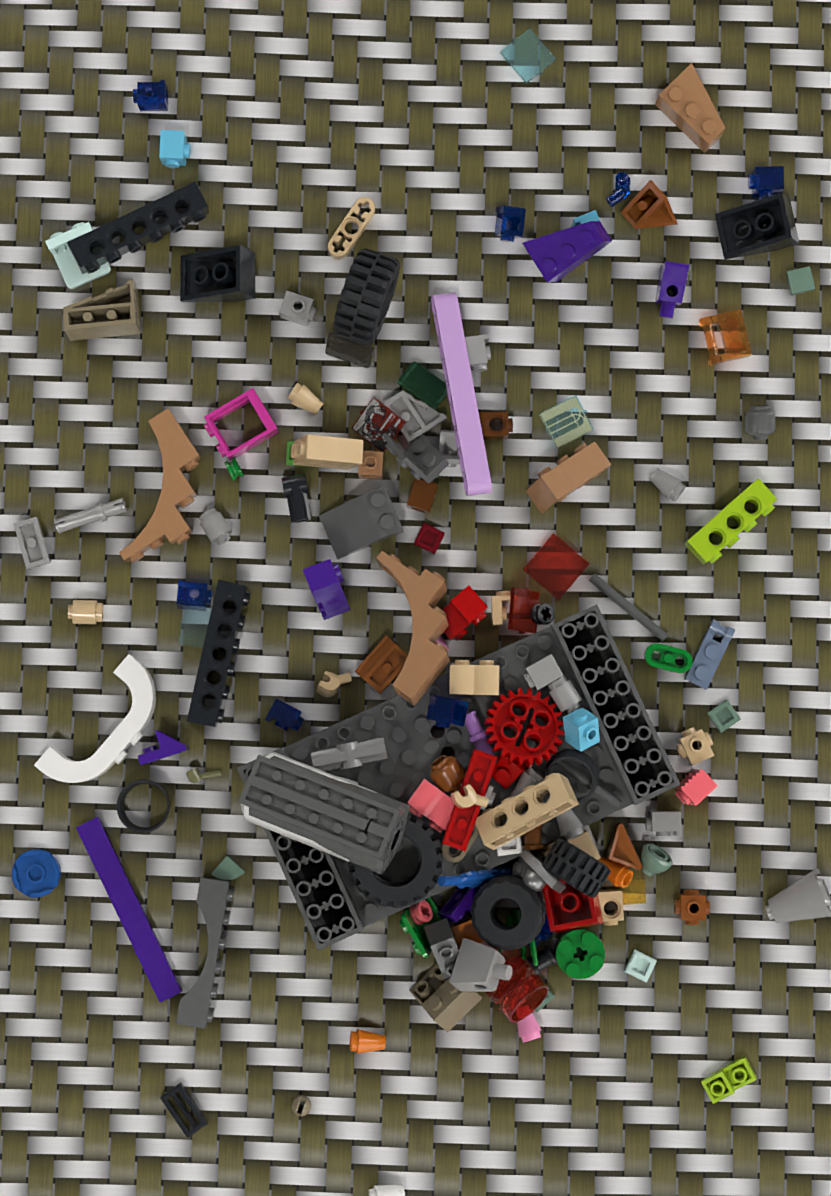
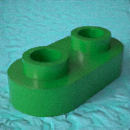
M655 643L648 646L644 652L646 663L654 668L680 674L687 672L692 666L690 653L683 649ZM654 651H657L660 654L659 660H654L652 658V653ZM677 657L683 659L682 666L676 665L675 659Z

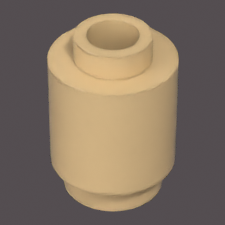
M73 600V605H68V619H72L73 624H97V622H103V603H97L96 600Z

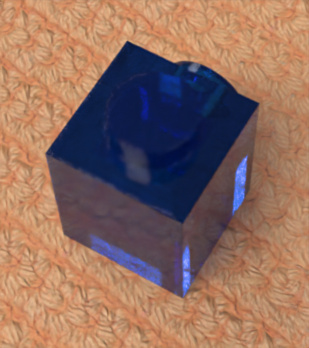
M784 166L755 167L751 175H748V189H752V197L763 199L782 193L784 191Z
M431 695L426 719L436 721L435 726L449 729L450 724L464 727L469 702Z

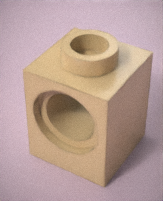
M600 890L598 897L603 925H618V921L624 920L622 890ZM609 901L615 902V911L611 914H606L604 912V905Z

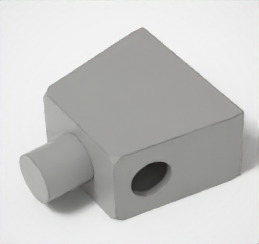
M463 938L449 982L462 992H493L497 989L499 979H511L512 967L504 964L505 958L497 950Z

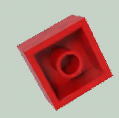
M563 880L561 881L565 884L566 888L561 893L552 889L547 883L542 889L550 932L558 933L604 924L598 894L595 898L589 897Z

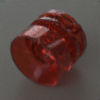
M514 956L504 963L512 967L511 979H499L495 991L485 992L495 1004H500V1011L512 1023L519 1022L533 1013L549 993V987L537 974L532 975L533 969L526 965L525 960L521 956Z

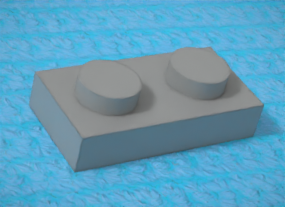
M38 517L13 523L26 569L30 570L51 563Z

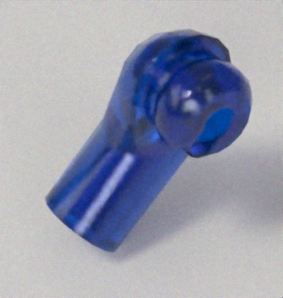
M620 172L616 175L615 191L606 197V201L611 207H614L630 194L631 180L625 172Z

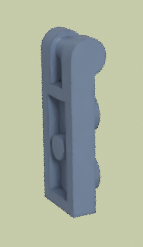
M713 619L684 680L707 690L735 633V629L729 626L726 628L720 625L719 621ZM715 633L723 636L720 643L713 640Z

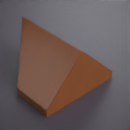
M652 180L620 212L635 229L678 225L667 197Z
M623 823L615 824L604 857L637 870L642 869L641 862Z

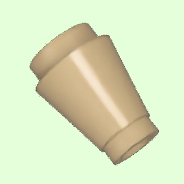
M297 383L287 397L291 401L290 404L315 415L323 405V402L304 384L300 385Z

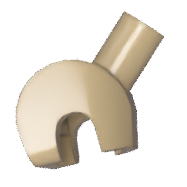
M325 671L323 681L319 682L316 691L323 697H332L337 693L341 684L352 681L349 672L336 675Z
M470 784L463 787L465 791L464 797L461 796L459 791L450 794L453 803L459 808L471 807L473 804L486 808L489 798L477 795Z

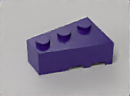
M590 221L523 242L522 244L546 282L550 283L559 281L611 243L612 239L600 221Z
M331 559L303 569L316 604H318L324 620L350 611L340 584L344 579L337 563L332 564Z

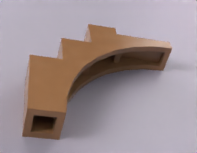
M169 408L148 421L157 437L162 454V488L156 509L146 527L133 542L119 552L127 563L139 561L145 556L144 552L150 548L152 550L159 548L165 543V538L171 544L177 543L180 545L190 538L189 534L193 532L178 510L180 506L185 508L195 501L193 498L197 496L182 472L184 470L188 472L199 465L198 461L202 458Z
M381 551L376 557L379 567L389 574L403 590L412 614L413 634L410 651L402 671L392 686L396 694L415 706L450 662L448 650L442 644L436 642L449 626L446 613L435 606L446 593L447 588L444 582L445 579L435 571L431 573L425 569L420 575L415 568L411 566L407 568L402 565L401 560L394 554L390 553L388 555Z

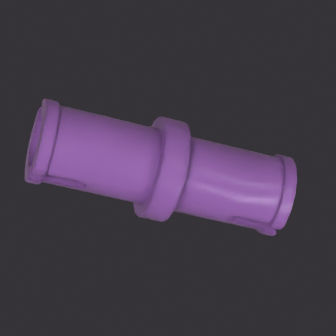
M474 710L461 716L470 735L468 737L469 741L474 743L477 750L495 756L491 745L487 743V734H484L485 730L481 726L476 711Z

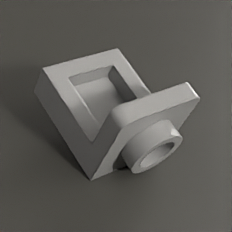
M440 430L438 451L448 461L449 465L447 467H456L457 464L460 465L455 433L452 430Z

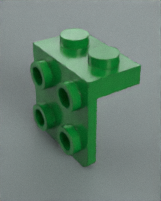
M432 896L425 899L433 912L430 921L420 925L415 924L410 917V906L400 915L401 920L399 921L406 934L410 933L413 938L412 946L418 955L422 954L424 958H427L432 952L424 926L442 920L438 915L440 910Z

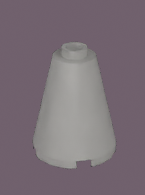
M813 870L768 899L769 905L765 906L769 919H775L776 923L831 917V896L824 879H818L817 877L818 874H821L820 870Z

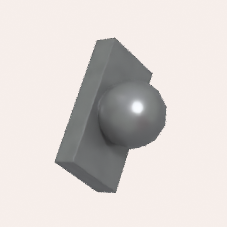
M524 849L520 856L531 867L523 875L525 884L538 892L547 883L552 889L561 893L566 888L565 884L557 876L544 869L542 866L543 862L536 854L528 849Z

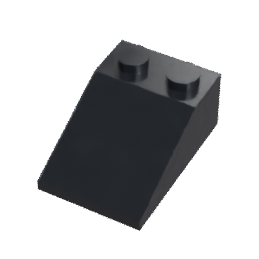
M783 192L715 214L725 260L777 251L800 244L791 201Z
M238 245L181 256V302H238L255 299V253Z

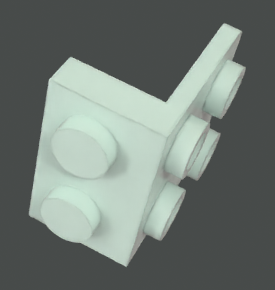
M89 222L77 223L72 226L71 230L65 233L57 232L51 235L49 240L45 241L69 289H75L109 274L111 271L110 265L107 262L101 265L100 269L94 273L88 274L86 272L82 274L69 250L67 242L94 230ZM94 247L91 253L100 254L103 251L102 247Z

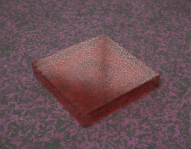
M553 533L523 568V571L559 601L590 563Z

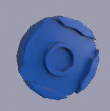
M33 849L21 854L12 868V881L16 889L31 898L43 897L51 893L58 886L61 878V867L57 858L50 852L42 849Z

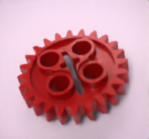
M518 688L516 695L512 690H509L507 698L501 694L498 698L499 702L494 701L491 705L493 709H489L487 715L491 717L486 718L484 724L491 726L484 731V734L491 735L487 743H495L492 752L500 750L499 759L501 760L505 756L509 757V765L513 760H517L519 768L523 762H526L527 767L530 768L533 761L540 766L542 758L549 761L551 758L550 753L555 755L558 751L555 746H560L563 742L559 737H563L565 732L559 728L563 727L564 724L563 721H557L562 713H554L553 710L556 707V703L548 705L550 697L547 696L543 700L540 699V691L533 696L531 688L528 689L526 694H523L522 689ZM512 708H519L523 716L515 715ZM529 709H533L532 717L526 727L527 731L521 739L520 746L517 747L515 743L523 728L522 725L528 716ZM535 718L543 719L545 726H539L535 722ZM503 730H511L514 737L509 738L505 736ZM531 739L535 741L537 747H529L526 740Z

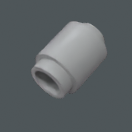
M215 508L206 511L199 517L200 525L212 544L218 543V545H222L231 538L229 536L232 533L231 528L221 512H217Z
M565 676L548 685L551 690L549 693L561 712L566 710L569 714L580 707L578 702L582 698L572 682L567 680Z

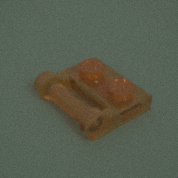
M741 309L699 319L700 327H703L710 356L708 358L709 366L747 358L752 355ZM717 323L719 325L722 342L725 350V354L720 355L718 353L716 340L712 328V325Z

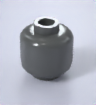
M769 405L750 406V410L745 412V432L748 435H753L754 440L768 439V435L775 432V411L769 409Z

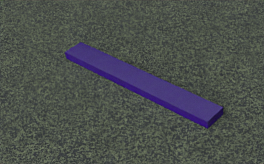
M96 817L76 827L159 1002L161 1003L181 993L183 990L100 818Z

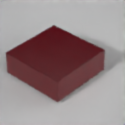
M423 523L413 545L435 555L445 533Z

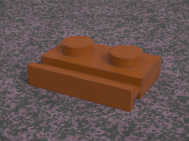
M385 636L355 672L379 694H382L402 671L408 654L388 636Z

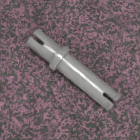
M123 498L105 504L102 502L97 503L96 507L54 519V523L57 524L55 527L60 534L99 520L107 521L108 517L126 513V503Z

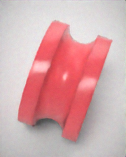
M425 900L409 908L410 917L417 925L432 919V908Z

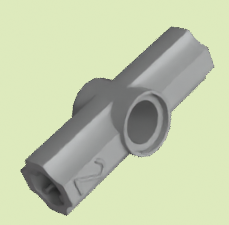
M376 738L360 743L358 741L336 745V748L311 753L313 767L324 772L339 768L343 770L362 766V763L388 758L384 738Z

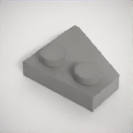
M403 390L383 403L389 415L390 413L393 414L391 418L395 423L398 418L401 420L397 427L408 444L447 420L445 414L439 413Z

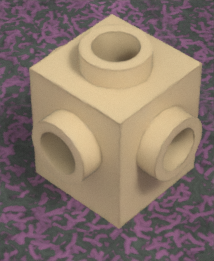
M694 727L681 732L683 737L677 739L679 744L676 745L680 757L682 759L686 758L689 766L714 756L710 747L713 745V742L708 732L704 733L702 729L695 730ZM694 741L697 744V747L695 749L692 747V743Z

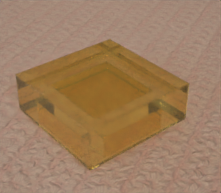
M644 878L632 879L628 886L625 888L620 887L623 893V905L646 903Z

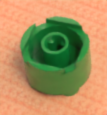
M578 928L561 933L555 943L554 956L561 970L569 977L586 979L595 975L603 967L605 949L595 933L586 928ZM578 947L585 950L581 958H578L577 955L573 956L577 952L576 948Z

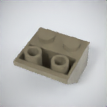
M436 964L409 991L433 1021L449 1032L482 997L478 992L459 991L449 982L450 978H443L440 968Z

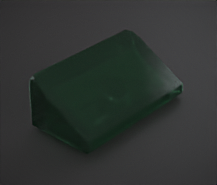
M415 361L409 365L397 381L400 386L435 410L447 397L445 382Z

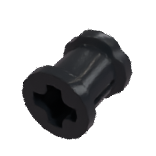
M547 945L543 947L544 950L537 953V966H534L532 957L528 956L526 958L537 976L540 975L542 970L552 964H558Z

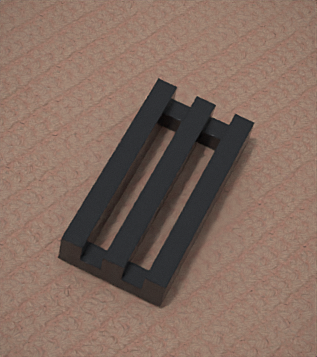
M181 1082L160 1097L187 1138L209 1123ZM177 1091H179L180 1094L183 1096V1098L185 1099V1101L187 1102L195 1116L200 1121V1124H197V1122L195 1121V1119L193 1118L185 1104L182 1102V1100L176 1093ZM170 1096L173 1097L193 1128L191 1130L169 1100Z

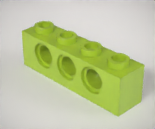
M758 478L684 544L703 565L708 561L713 564L722 556L720 550L726 545L728 548H731L739 541L740 538L737 535L743 530L749 532L757 524L755 519L761 514L764 517L767 516L775 508L773 503L778 499ZM746 502L754 504L755 512L753 514L745 510L744 505ZM728 518H734L737 521V529H730L727 526ZM711 533H715L720 537L719 545H713L709 541Z

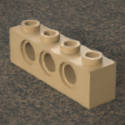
M553 773L546 776L541 783L524 788L521 794L504 799L499 806L482 811L480 816L477 817L475 824L484 845L495 850L579 805L568 778L560 773ZM550 793L549 800L543 803L544 796ZM528 805V811L522 815V809ZM507 816L506 823L501 826L502 819Z

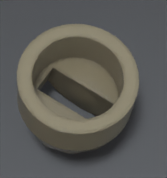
M303 1095L297 1096L291 1106L293 1113L300 1117L306 1116L311 1110L310 1099ZM300 1101L305 1102L302 1113L297 1111L300 1106Z

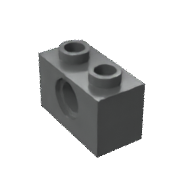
M445 918L424 926L442 976L444 979H447L452 975L459 947L448 919Z

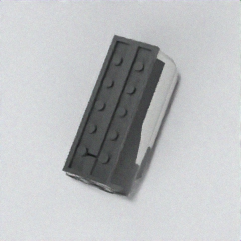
M276 752L257 756L238 801L242 805V812L246 821L380 875L384 873L400 846L410 808L408 804Z

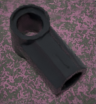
M299 474L283 477V491L285 499L287 498L291 523L312 520L307 496L309 491L306 475Z

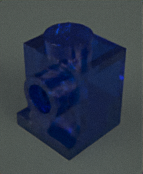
M160 80V82H137V89H133V102L138 103L140 112L168 111V87L165 80ZM146 93H153L151 96L145 95Z
M506 205L496 207L495 212H497L494 235L501 236L500 241L514 242V238H522L526 209ZM506 222L509 223L508 230L506 229Z
M178 580L177 608L206 611L207 604L212 603V590H208V584ZM196 591L199 592V595L196 598H192L190 593Z
M276 698L265 720L271 722L272 719H275L274 725L286 731L289 727L298 731L305 718L301 717L302 711Z

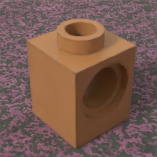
M363 451L362 464L358 467L359 479L383 480V452Z

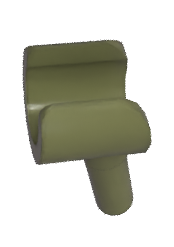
M198 767L186 773L191 783H196L210 777L222 776L221 770L200 774Z

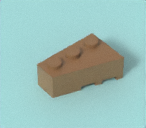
M692 63L658 95L655 105L704 153L721 138L725 126Z
M596 442L588 446L585 443L580 445L573 451L575 453L569 458L568 455H565L556 462V467L551 469L548 466L537 474L539 479L526 490V493L541 514L548 511L558 501L564 500L567 495L603 473L611 465Z

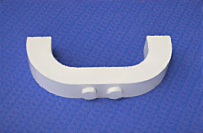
M128 654L113 672L127 684L132 694V706L127 716L99 749L86 760H71L56 747H49L34 764L41 772L52 779L67 783L93 780L106 773L115 763L119 765L128 755L125 751L131 744L135 746L142 739L143 734L141 732L150 722L155 710L156 689L149 671L133 655Z

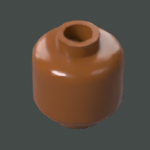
M440 756L430 766L431 779L443 792L460 790L466 773L465 769L455 757Z

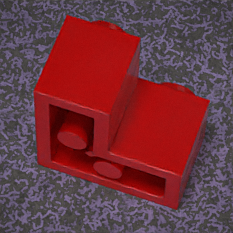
M469 585L442 609L446 613L449 625L443 634L449 641L454 638L456 641L460 640L468 633L465 628L471 623L476 626L487 615L485 611L488 606Z

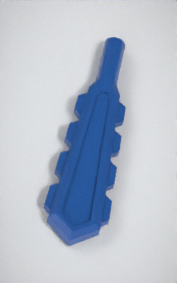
M503 867L502 869L493 868L488 871L486 869L478 872L474 870L460 875L440 876L437 882L439 886L457 885L459 889L465 887L480 888L494 877L513 874L510 867Z

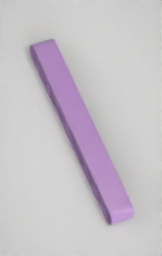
M453 292L432 295L431 305L465 493L467 496L491 493V477L457 294Z

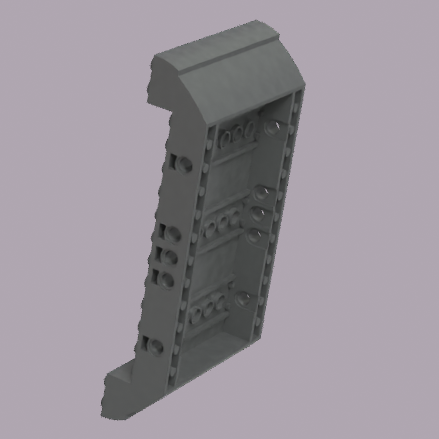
M597 604L469 663V665H479V660H493L494 665H499V695L449 694V672L438 677L415 706L398 695L293 744L273 751L313 767L312 752L336 748V745L355 741L360 743L376 738H384L388 758L362 763V766L348 769H334L327 771V773L359 782L358 785L408 804V800L423 779L437 787L430 777V766L441 756L442 748L446 746L452 747L455 751L454 757L467 771L473 750L476 748L474 743L469 741L468 737L470 735L461 716L475 710L483 730L491 727L484 724L486 718H491L487 715L489 709H493L492 703L494 701L499 702L498 698L501 694L507 698L509 690H512L516 695L518 688H521L523 694H526L530 687L524 678V675L527 674L525 669L552 654L563 675L572 682L582 698L578 702L580 707L577 709L583 707L598 717L600 742L582 752L589 755L596 763L599 771L598 784L622 800L621 805L615 808L593 792L586 800L571 808L583 824V827L632 804H640L681 785ZM548 685L538 691L535 686L531 688L533 696L540 691V699L543 700L549 696L547 704H555L549 693L551 690ZM556 705V707L553 710L554 713L561 712L558 706ZM512 708L515 715L523 716L519 708ZM529 709L528 716L522 725L523 728L515 743L517 747L520 746L521 739L527 731L526 727L532 717L533 709ZM566 710L561 712L562 714L557 721H563V717L568 715ZM535 718V722L539 726H545L543 719ZM440 724L444 727L445 734L443 737L434 738L431 735L430 731L433 725ZM503 730L505 736L509 738L514 737L511 730ZM565 734L563 737H559L563 741L562 744L555 746L558 749L556 753L566 749L577 750L565 742ZM531 739L526 740L529 747H537L535 741ZM491 743V744H490L491 747H492V750H493V748H494V746H495V743ZM500 750L494 752L495 756L498 757L496 763L500 760ZM542 758L540 766L535 761H533L532 766L545 776L546 766L549 761ZM256 759L237 768L244 785L248 780ZM564 759L592 779L588 768L584 764L574 759ZM556 765L551 767L548 775L560 773L568 778L576 798L584 797L589 793L590 789ZM521 774L507 790L491 777L488 785L494 787L492 792L496 793L491 807L487 806L485 810L495 808L504 799L512 797L511 792L514 790ZM448 791V792H444V793H445L446 795H448L449 797H451L450 794L453 793V792H452V791ZM550 793L544 796L543 803L549 800ZM528 805L522 809V815L528 811ZM424 815L420 818L427 824L431 821ZM507 816L502 819L501 826L506 823ZM556 817L543 823L541 843L545 845L561 837ZM431 827L442 847V840L446 831L443 829L440 833ZM264 828L318 951L363 931L364 927L409 907L408 905L401 908L384 907L373 901L371 902L356 888L349 874L348 861ZM479 834L464 858L459 862H449L443 857L440 876L460 875L474 870L476 872L484 869L488 871L520 856L521 853L497 856V849L492 850L485 846ZM524 834L520 836L521 846L524 844ZM402 837L400 846L382 875L376 874L383 880L392 883L402 882L410 878L416 871L419 862L418 851L415 845L409 839ZM449 847V852L456 854L458 849ZM437 882L434 889L424 899H420L415 904L453 886H439Z

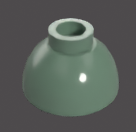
M645 844L643 846L640 860L643 867L641 871L644 874L652 877L656 873L665 872L672 866V859L665 850L654 844Z

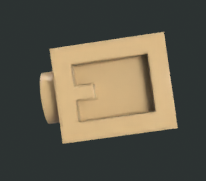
M498 591L496 596L491 597L492 626H502V620H507L506 606H502V602L516 601V595H510V591Z

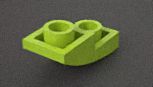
M743 1056L703 1079L701 1083L714 1104L734 1094L735 1090L757 1080V1076L747 1058Z

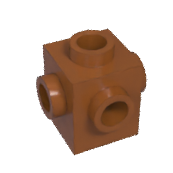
M685 889L684 893H677V900H674V914H677V918L684 920L686 925H699V921H706V915L710 913V902L706 900L705 895L699 894V890ZM691 904H696V912L694 913L690 912Z

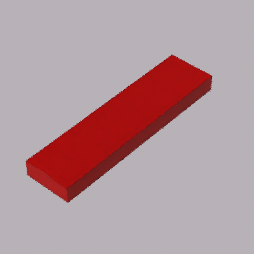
M477 749L473 750L459 791L462 797L465 796L463 787L468 784L472 786L477 795L485 796L498 758L497 756ZM476 804L467 808L454 806L442 844L466 852L481 806Z

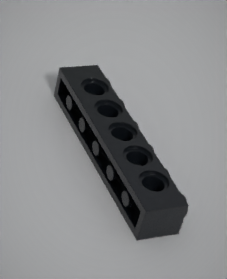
M193 182L67 242L81 273L87 272L91 274L99 270L100 266L107 262H117L122 258V255L128 252H138L143 248V245L149 242L156 243L170 232L177 233L183 230L185 225L193 221L197 223L204 220L206 215L209 214L208 205L196 182ZM180 206H185L188 208V211L181 214L176 209ZM159 216L167 218L166 222L162 224L156 223L155 219ZM138 226L146 228L142 234L135 233L134 229ZM118 236L125 238L121 244L112 242ZM99 246L103 248L100 254L91 253L94 247Z
M218 580L187 721L217 727V724L223 721L225 709H221L223 699L227 700L230 686L226 685L228 676H233L235 662H231L233 652L238 653L240 639L237 638L238 629L243 630L246 616L242 615L244 606H248L251 592H247L248 587L245 585ZM228 601H234L237 605L236 611L232 614H227L224 611V605ZM224 624L230 625L232 629L231 634L228 637H221L219 635L220 626ZM220 647L226 650L225 659L216 661L213 656L214 651ZM212 671H218L221 674V680L218 684L213 685L208 680V676ZM208 694H212L216 699V703L212 708H206L203 704V698Z

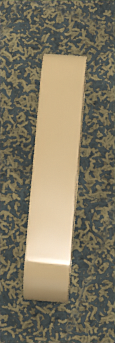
M362 197L354 203L330 239L328 251L334 259H344L349 254L374 217L375 204L370 198ZM367 204L369 205L370 212H364L360 221L358 219L361 212L360 206L365 207ZM348 223L358 225L359 228L355 234H348L345 231V226ZM342 234L346 239L351 240V242L345 240L343 243L344 251L339 250L336 253L333 245H339L343 239L342 236L339 235Z

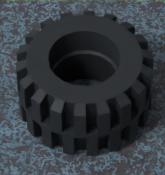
M559 838L556 839L542 863L545 870L585 895L594 898L611 872L602 862L568 841Z

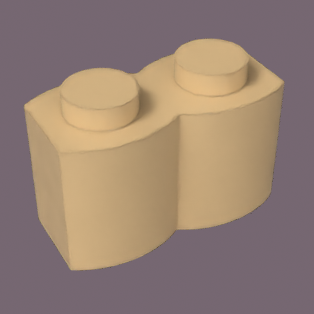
M455 660V665H450L449 694L499 695V665H494L493 660H479V665H469L470 660Z

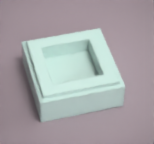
M634 949L624 972L647 983L657 960Z

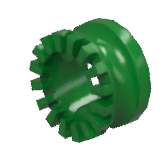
M235 457L232 458L231 462H224L233 481L238 476H244Z

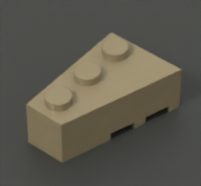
M129 280L126 282L127 284L118 288L105 290L106 293L92 298L90 296L64 307V330L69 340L140 334L138 290L134 280Z

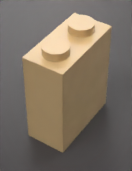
M307 434L294 441V444L291 446V458H294L293 465L349 470L362 464L363 440Z

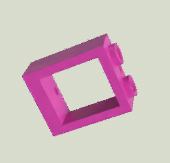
M253 388L204 416L207 423L203 426L210 437L215 435L219 444L215 445L222 458L227 456L230 461L232 458H237L279 433ZM250 402L266 430L235 449L230 450L215 422Z

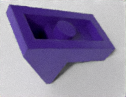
M155 730L160 749H157L156 745L142 749L143 754L138 755L140 765H145L188 751L189 747L164 732Z
M458 887L438 912V915L442 920L447 918L448 921L457 922L463 918L465 913L472 916L471 907L473 899L480 888L465 887L459 889Z

